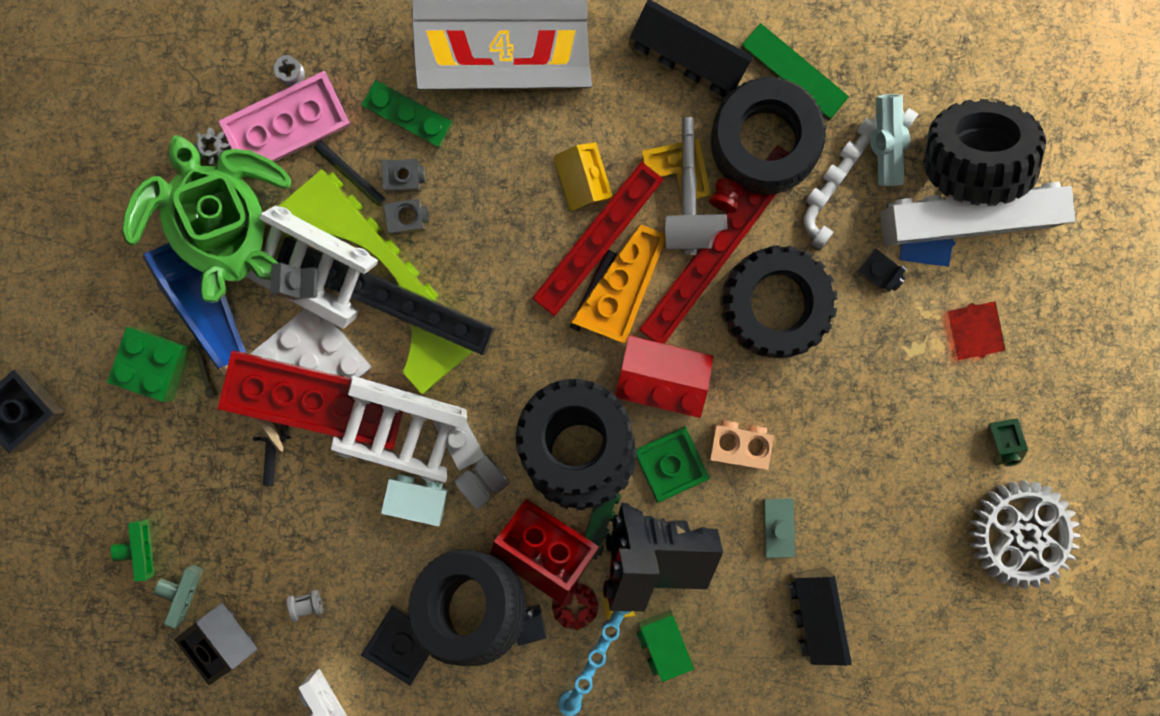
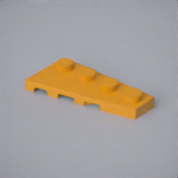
M642 224L638 225L570 323L625 344L665 243V234Z

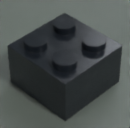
M14 369L0 381V445L8 454L22 452L66 412L28 369Z

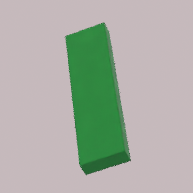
M761 23L741 46L743 50L754 56L755 60L776 77L782 80L788 79L790 82H795V85L802 86V89L805 88L807 93H810L812 98L817 101L816 104L820 106V111L829 121L849 98L845 92Z

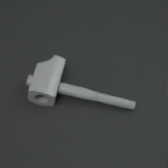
M682 117V215L666 216L665 221L666 249H682L683 255L697 254L698 248H712L715 237L721 231L728 229L727 214L696 215L693 117Z

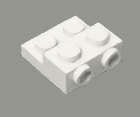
M320 669L310 673L298 687L300 690L299 698L306 708L310 707V711L306 716H347Z

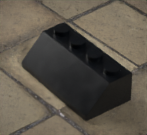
M647 0L628 42L632 46V51L642 57L649 55L658 60L657 64L668 71L675 69L683 74L684 80L693 85L700 83L709 88L708 92L719 99H723L732 90H735L754 57L652 0Z

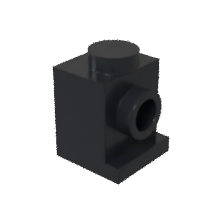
M540 604L527 607L525 611L526 618L524 619L525 624L522 625L523 630L520 632V637L516 639L518 646L547 639V629Z

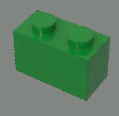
M671 610L639 622L641 631L636 632L642 649L648 647L652 658L647 659L653 676L659 674L661 682L695 670Z

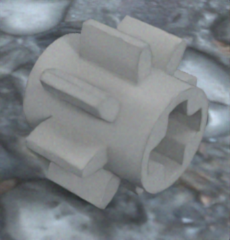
M208 128V134H196L199 139L194 146L200 152L201 162L208 158L209 164L215 166L219 154L224 150L232 148L229 144L223 142L226 139L223 132L215 136V131L212 128ZM210 142L214 143L213 145L216 147L214 152L210 151L208 147Z

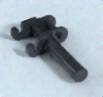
M281 424V435H279L281 442L291 439V436L287 435L288 425ZM253 436V441L266 442L263 486H274L277 449L268 437Z

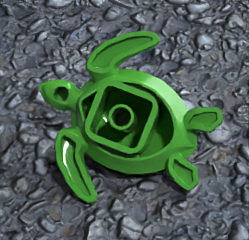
M174 135L168 147V156L171 165L179 174L169 184L160 176H152L144 180L133 192L123 218L122 234L124 241L130 246L136 245L143 234L149 218L159 208L163 231L172 250L188 265L203 273L201 276V295L204 302L217 303L226 293L225 280L241 281L250 270L260 279L271 280L272 264L278 262L266 252L260 251L265 226L264 221L259 218L263 212L256 195L242 178H254L281 189H287L291 186V178L287 172L274 161L250 150L236 148L221 152L218 157L217 167L201 166L200 154L196 147L183 137Z

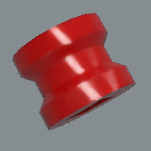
M717 179L715 184L716 192L711 195L709 203L719 210L730 213L736 212L738 208L737 200L738 197L743 195L744 188L739 183L730 179Z

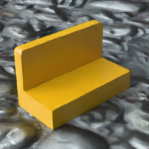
M596 142L576 145L554 156L561 184L571 211L589 204L607 201L613 197Z

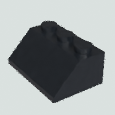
M824 567L790 573L791 582L787 583L790 599H795L797 610L792 613L796 629L800 628L802 639L798 640L801 657H806L811 665H852L835 575Z

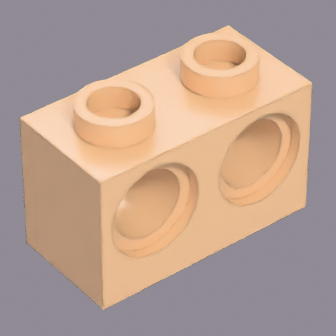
M721 420V425L713 424L707 457L709 460L765 470L769 469L774 435L768 434L766 427L750 425L749 430L739 429V423ZM729 433L733 436L734 443L731 448L724 450L720 447L719 440L722 435ZM755 438L760 439L762 442L761 451L758 454H751L748 450L749 442Z

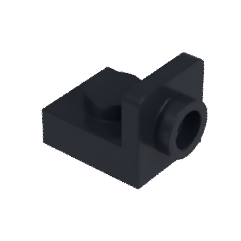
M875 248L856 272L882 293L890 292L891 289L896 291L905 280L903 274L907 268L903 265L898 266Z

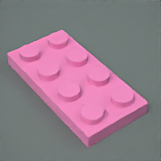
M325 71L219 120L232 149L250 150L274 162L351 126Z

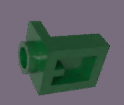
M1018 418L989 423L987 428L995 450L994 465L1004 464V466L1009 467L1021 463V460H1023L1028 451V447Z

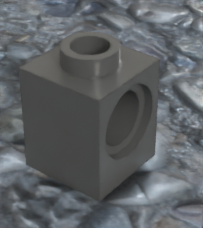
M419 199L384 204L387 230L391 236L426 231L425 223H430L427 205L422 206V202ZM405 210H413L415 212L414 221L411 224H402L401 214Z

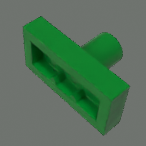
M139 519L128 523L130 542L112 544L111 546L113 562L132 560L134 582L147 581L155 576L149 519Z

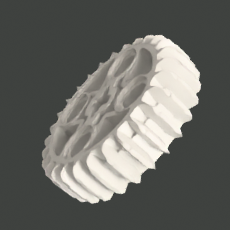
M1021 480L1019 486L1016 482H1009V490L1005 486L1000 485L998 486L999 495L989 491L988 494L992 500L990 502L983 499L980 500L981 504L985 507L983 511L974 509V512L980 516L979 520H970L971 524L977 526V530L968 532L969 535L977 537V541L970 543V546L980 549L973 554L977 559H984L979 566L983 569L990 568L987 573L993 578L998 576L997 580L1005 584L1008 581L1009 586L1014 588L1017 587L1018 583L1023 589H1028L1029 583L1035 588H1040V579L1046 584H1051L1049 575L1061 578L1058 569L1069 570V567L1064 562L1066 559L1075 560V557L1070 554V550L1079 549V546L1072 543L1075 538L1081 537L1080 534L1072 532V528L1080 524L1069 520L1076 514L1072 510H1065L1070 503L1060 500V493H1051V487L1044 485L1041 488V484L1037 482H1032L1029 485L1028 481ZM1032 498L1021 512L1008 504L1009 501L1015 499ZM1042 505H1045L1047 513L1045 517L1040 519L1038 517V510ZM1005 509L1006 519L1002 523H998L997 514L1000 510ZM1027 521H1031V522H1033V523H1036V524H1038V526H1036V525H1034V524H1032V523H1029V522H1027ZM1056 523H1058L1059 529L1058 542L1047 535ZM990 526L1001 534L992 547H990L989 543ZM1020 529L1025 530L1028 540L1023 539L1024 536L1021 534ZM1013 543L1021 548L1018 549L1010 544ZM1050 546L1051 554L1044 560L1042 552L1044 548ZM1009 550L1011 558L1007 563L1002 564L1001 556L1005 551ZM1028 557L1040 565L1033 570L1017 571Z

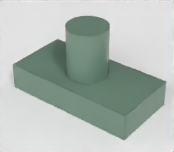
M763 499L765 557H795L794 499Z
M195 565L186 568L179 585L162 578L158 581L154 595L172 601L164 625L175 629L183 624L203 568Z

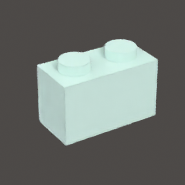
M401 473L397 474V478L391 477L388 480L381 514L440 526L449 489L442 488L443 483L426 481L423 484L414 482V476Z

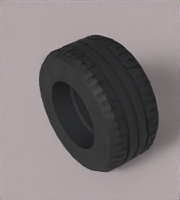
M759 77L755 78V80H748L747 83H742L741 86H737L735 90H732L725 97V100L722 101L717 110L711 132V147L714 161H716L717 167L720 168L719 170L724 174L725 178L739 183L747 192L772 195L773 193L786 192L787 189L790 190L794 186L799 185L812 172L824 148L826 125H824L825 119L823 118L822 111H820V106L816 104L817 101L812 98L810 93H807L805 88L802 89V86L795 85V82H790L788 79L782 80L779 77H763L760 79ZM759 113H771L780 116L787 121L794 132L795 143L793 149L786 157L779 160L766 161L754 157L744 148L740 140V130L744 121Z
M453 550L434 558L419 573V577L416 578L415 584L412 586L413 590L410 592L408 617L410 618L409 624L411 625L412 632H414V638L417 639V643L432 658L449 665L481 666L501 658L502 655L507 653V650L509 651L512 648V645H515L516 639L520 637V632L523 630L522 625L525 624V611L527 610L525 605L527 602L526 598H524L525 591H523V585L520 584L521 581L517 578L518 575L501 559L474 550ZM469 580H475L484 591L486 612L482 623L476 631L463 637L452 626L449 615L450 602L455 591L462 584Z

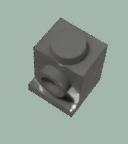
M418 159L381 160L383 190L386 193L421 191V184L426 183L425 166H420ZM403 169L409 172L406 179L398 177L399 172Z

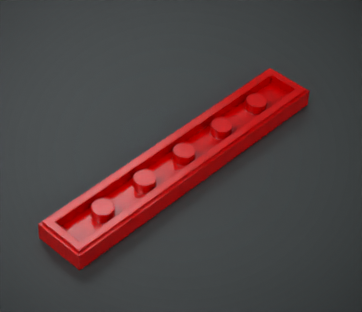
M641 161L532 299L555 317L664 179Z

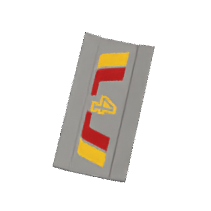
M412 0L417 90L592 87L589 66L587 0Z

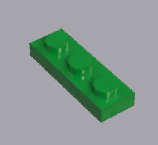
M377 80L374 81L362 103L363 108L437 148L441 147L453 124L451 120Z

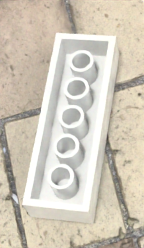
M1060 182L1042 184L1040 187L1032 188L1021 198H1015L1013 202L1007 204L999 202L996 206H988L981 203L979 206L971 205V202L956 201L953 196L946 197V200H943V195L924 197L923 200H918L917 203H914L913 198L895 200V203H889L888 208L880 212L884 246L1054 228L1076 222L1072 186L1061 187Z

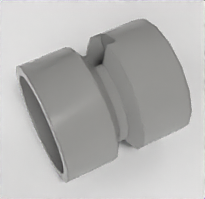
M487 454L474 464L475 470L473 472L467 470L454 480L462 494L476 509L481 508L491 499L490 493L498 494L510 484L501 469Z

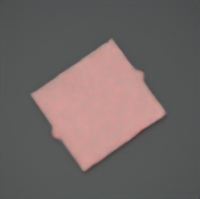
M996 301L979 305L970 303L968 307L948 311L958 360L977 356L985 358L987 354L1006 351Z

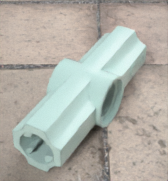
M879 95L876 97L877 129L872 132L870 139L872 150L877 154L878 185H903L904 151L909 148L911 140L908 129L903 126V95Z

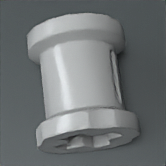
M290 55L279 57L274 64L276 77L288 87L305 79L303 66ZM292 66L294 68L291 71L292 76L288 77L285 73L288 72V67Z
M317 589L312 590L311 594L287 597V607L293 622L298 621L299 617L315 613L317 616L323 614V605Z

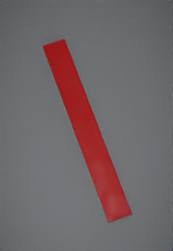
M777 144L766 161L782 159L789 153ZM744 190L743 195L738 197L736 212H726L728 229L721 231L715 237L712 248H699L697 254L693 256L640 327L639 331L653 341L667 342L775 197V193L772 195H761V193L754 194V192L750 193Z

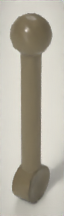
M194 339L190 342V348L196 352L206 386L205 395L208 398H213L216 395V390L212 387L201 352L202 347Z

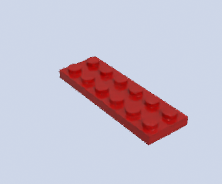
M232 350L217 409L343 438L355 402L353 396L348 395L352 378ZM373 402L366 404L355 441L373 444L384 410L382 405ZM401 410L394 415L384 448L394 449L403 415Z

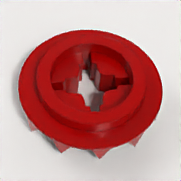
M577 583L563 605L553 599L552 611L555 620L564 628L576 631L588 627L596 618L598 612V600L595 593L588 586ZM573 595H576L579 604L588 606L579 609L577 618H574L572 610L562 608L572 604Z

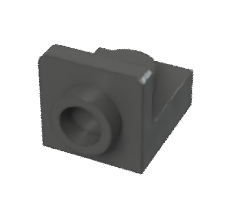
M284 263L272 264L270 294L292 300L316 298L318 296L319 270L313 267L300 269Z

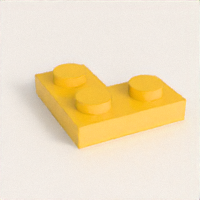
M698 138L694 139L696 199L710 197L711 192ZM682 142L643 150L641 152L643 162L658 175L666 177L676 174L682 200Z

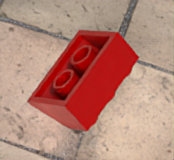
M629 335L615 387V396L618 399L701 418L708 393L714 355Z
M525 499L495 539L490 555L507 563L518 576L563 605L593 559L599 546L531 501Z

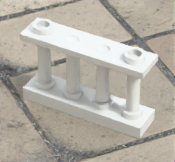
M274 206L261 213L259 219L272 225L263 251L273 258L282 231L297 238L289 262L290 266L301 267L308 245L323 252L318 266V296L310 299L288 300L344 329L356 319L359 309L352 306L349 302L360 272L363 274L377 265L378 260L371 257L366 250L354 248L297 218L286 208ZM334 259L349 266L338 297L333 296L324 289ZM252 270L245 276L268 289L271 288V280L258 278Z
M353 376L348 395L353 396L355 400L344 437L334 436L331 450L336 451L337 455L344 458H352L354 456L417 474L428 482H446L447 467L440 466L448 443V436L452 429H456V427L464 429L467 420L466 409ZM370 402L380 404L384 409L372 446L355 441L366 404H370ZM399 410L411 413L412 417L401 454L384 450L394 415ZM427 419L438 421L439 425H441L429 462L412 458L423 422L427 421Z

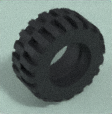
M980 99V101L975 102L973 100H966L960 105L955 103L950 105L947 110L944 109L929 126L924 158L925 173L935 187H939L941 193L946 196H953L956 201L963 202L964 200L976 206H979L980 203L987 204L988 206H996L999 202L1007 204L1013 202L1015 198H1021L1036 185L1046 149V135L1038 120L1035 121L1033 115L1029 112H1022L1021 107L1014 104L1009 106L1004 101L990 102L989 99Z
M776 245L753 252L742 259L731 270L730 276L725 280L723 286L724 293L721 296V305H723L722 317L729 327L728 332L739 341L738 344L759 356L789 358L808 352V349L817 346L822 341V336L825 333H829L832 327L830 324L831 319L836 317L837 308H834V300H838L837 291H833L831 286L834 280L831 274L827 275L823 270L825 265L820 260L816 262L812 258L813 255L807 251L801 252L797 250V247H780ZM768 276H787L793 279L803 292L805 301L803 315L795 325L788 329L773 330L767 328L753 314L751 307L753 291L757 284Z
M583 379L556 381L536 392L523 408L515 433L517 454H519L523 468L527 470L531 478L552 493L558 492L563 494V496L570 497L572 495H590V492L600 491L606 488V485L612 480L615 481L629 460V453L633 444L631 422L621 402L603 386ZM568 408H580L590 412L599 421L603 432V440L599 452L593 459L581 465H567L559 462L551 455L545 442V431L549 421L558 412Z
M568 408L554 415L545 431V442L551 455L555 439L568 427L586 425L594 428L603 436L601 425L596 417L580 408ZM633 432V444L629 453V460L620 471V475L616 480L608 483L606 488L590 492V495H572L570 497L563 496V494L558 492L552 493L531 478L533 486L548 501H553L559 504V507L566 509L568 507L576 508V510H585V508L590 507L595 509L601 507L603 503L609 500L611 502L622 489L626 488L631 474L633 475L637 449Z

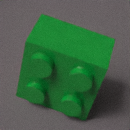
M126 326L107 383L161 402L173 401L191 351L190 345L138 327Z

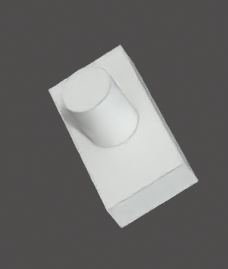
M432 420L439 432L441 425H439L438 421ZM467 420L464 429L458 427L452 429L448 436L446 447L460 471L479 461L485 454Z

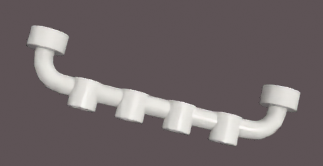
M910 108L906 113L903 111V126L909 129L919 114ZM876 115L872 120L867 117L856 131L861 136L855 144L851 141L847 143L840 153V156L844 158L838 167L833 164L822 178L827 183L821 191L815 188L806 200V203L810 206L804 215L803 225L806 233L814 239L811 245L819 251L834 232L825 225L821 230L817 228L815 218L870 143L871 134L877 129Z

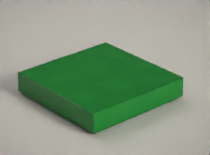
M686 426L636 448V459L657 503L710 479Z

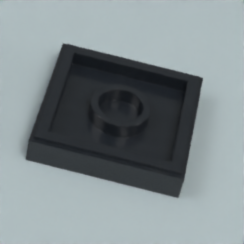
M392 604L361 656L411 686L429 655L420 647L421 645L417 643V639L414 638V632H412L411 625L409 624L410 618L408 613Z

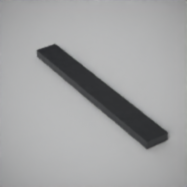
M285 237L277 258L278 263L289 265L297 242L296 240ZM308 246L300 269L312 267L318 269L323 252ZM334 259L324 286L340 293L349 266ZM360 272L351 298L480 355H486L496 327L370 272L365 274Z

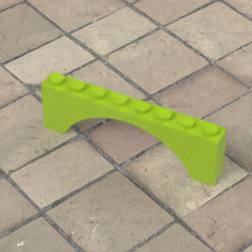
M321 169L278 206L288 209L292 215L335 238L343 239L365 248L389 269L400 286L434 301L439 297L429 283L423 286L416 278L420 273L410 261L404 264L398 257L401 250L390 238L385 241L381 237L379 232L382 228L371 216L368 219L363 216L359 211L363 206L353 194L348 197L340 189L344 184L333 171L328 175ZM283 232V233L286 235V237H288V238H290V239H297V238H295V237H293V236H291V235H289V234ZM411 324V345L403 373L421 394H425L471 355L473 351Z

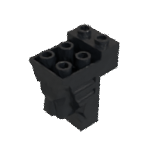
M621 503L618 515L615 514L613 517L612 532L607 534L606 549L611 551L612 558L609 579L605 580L603 584V596L608 599L610 611L645 612L654 588L708 589L723 555L718 529L701 527L691 530L686 520L666 521L664 518L658 520L653 516H643L642 511L631 507L628 503Z

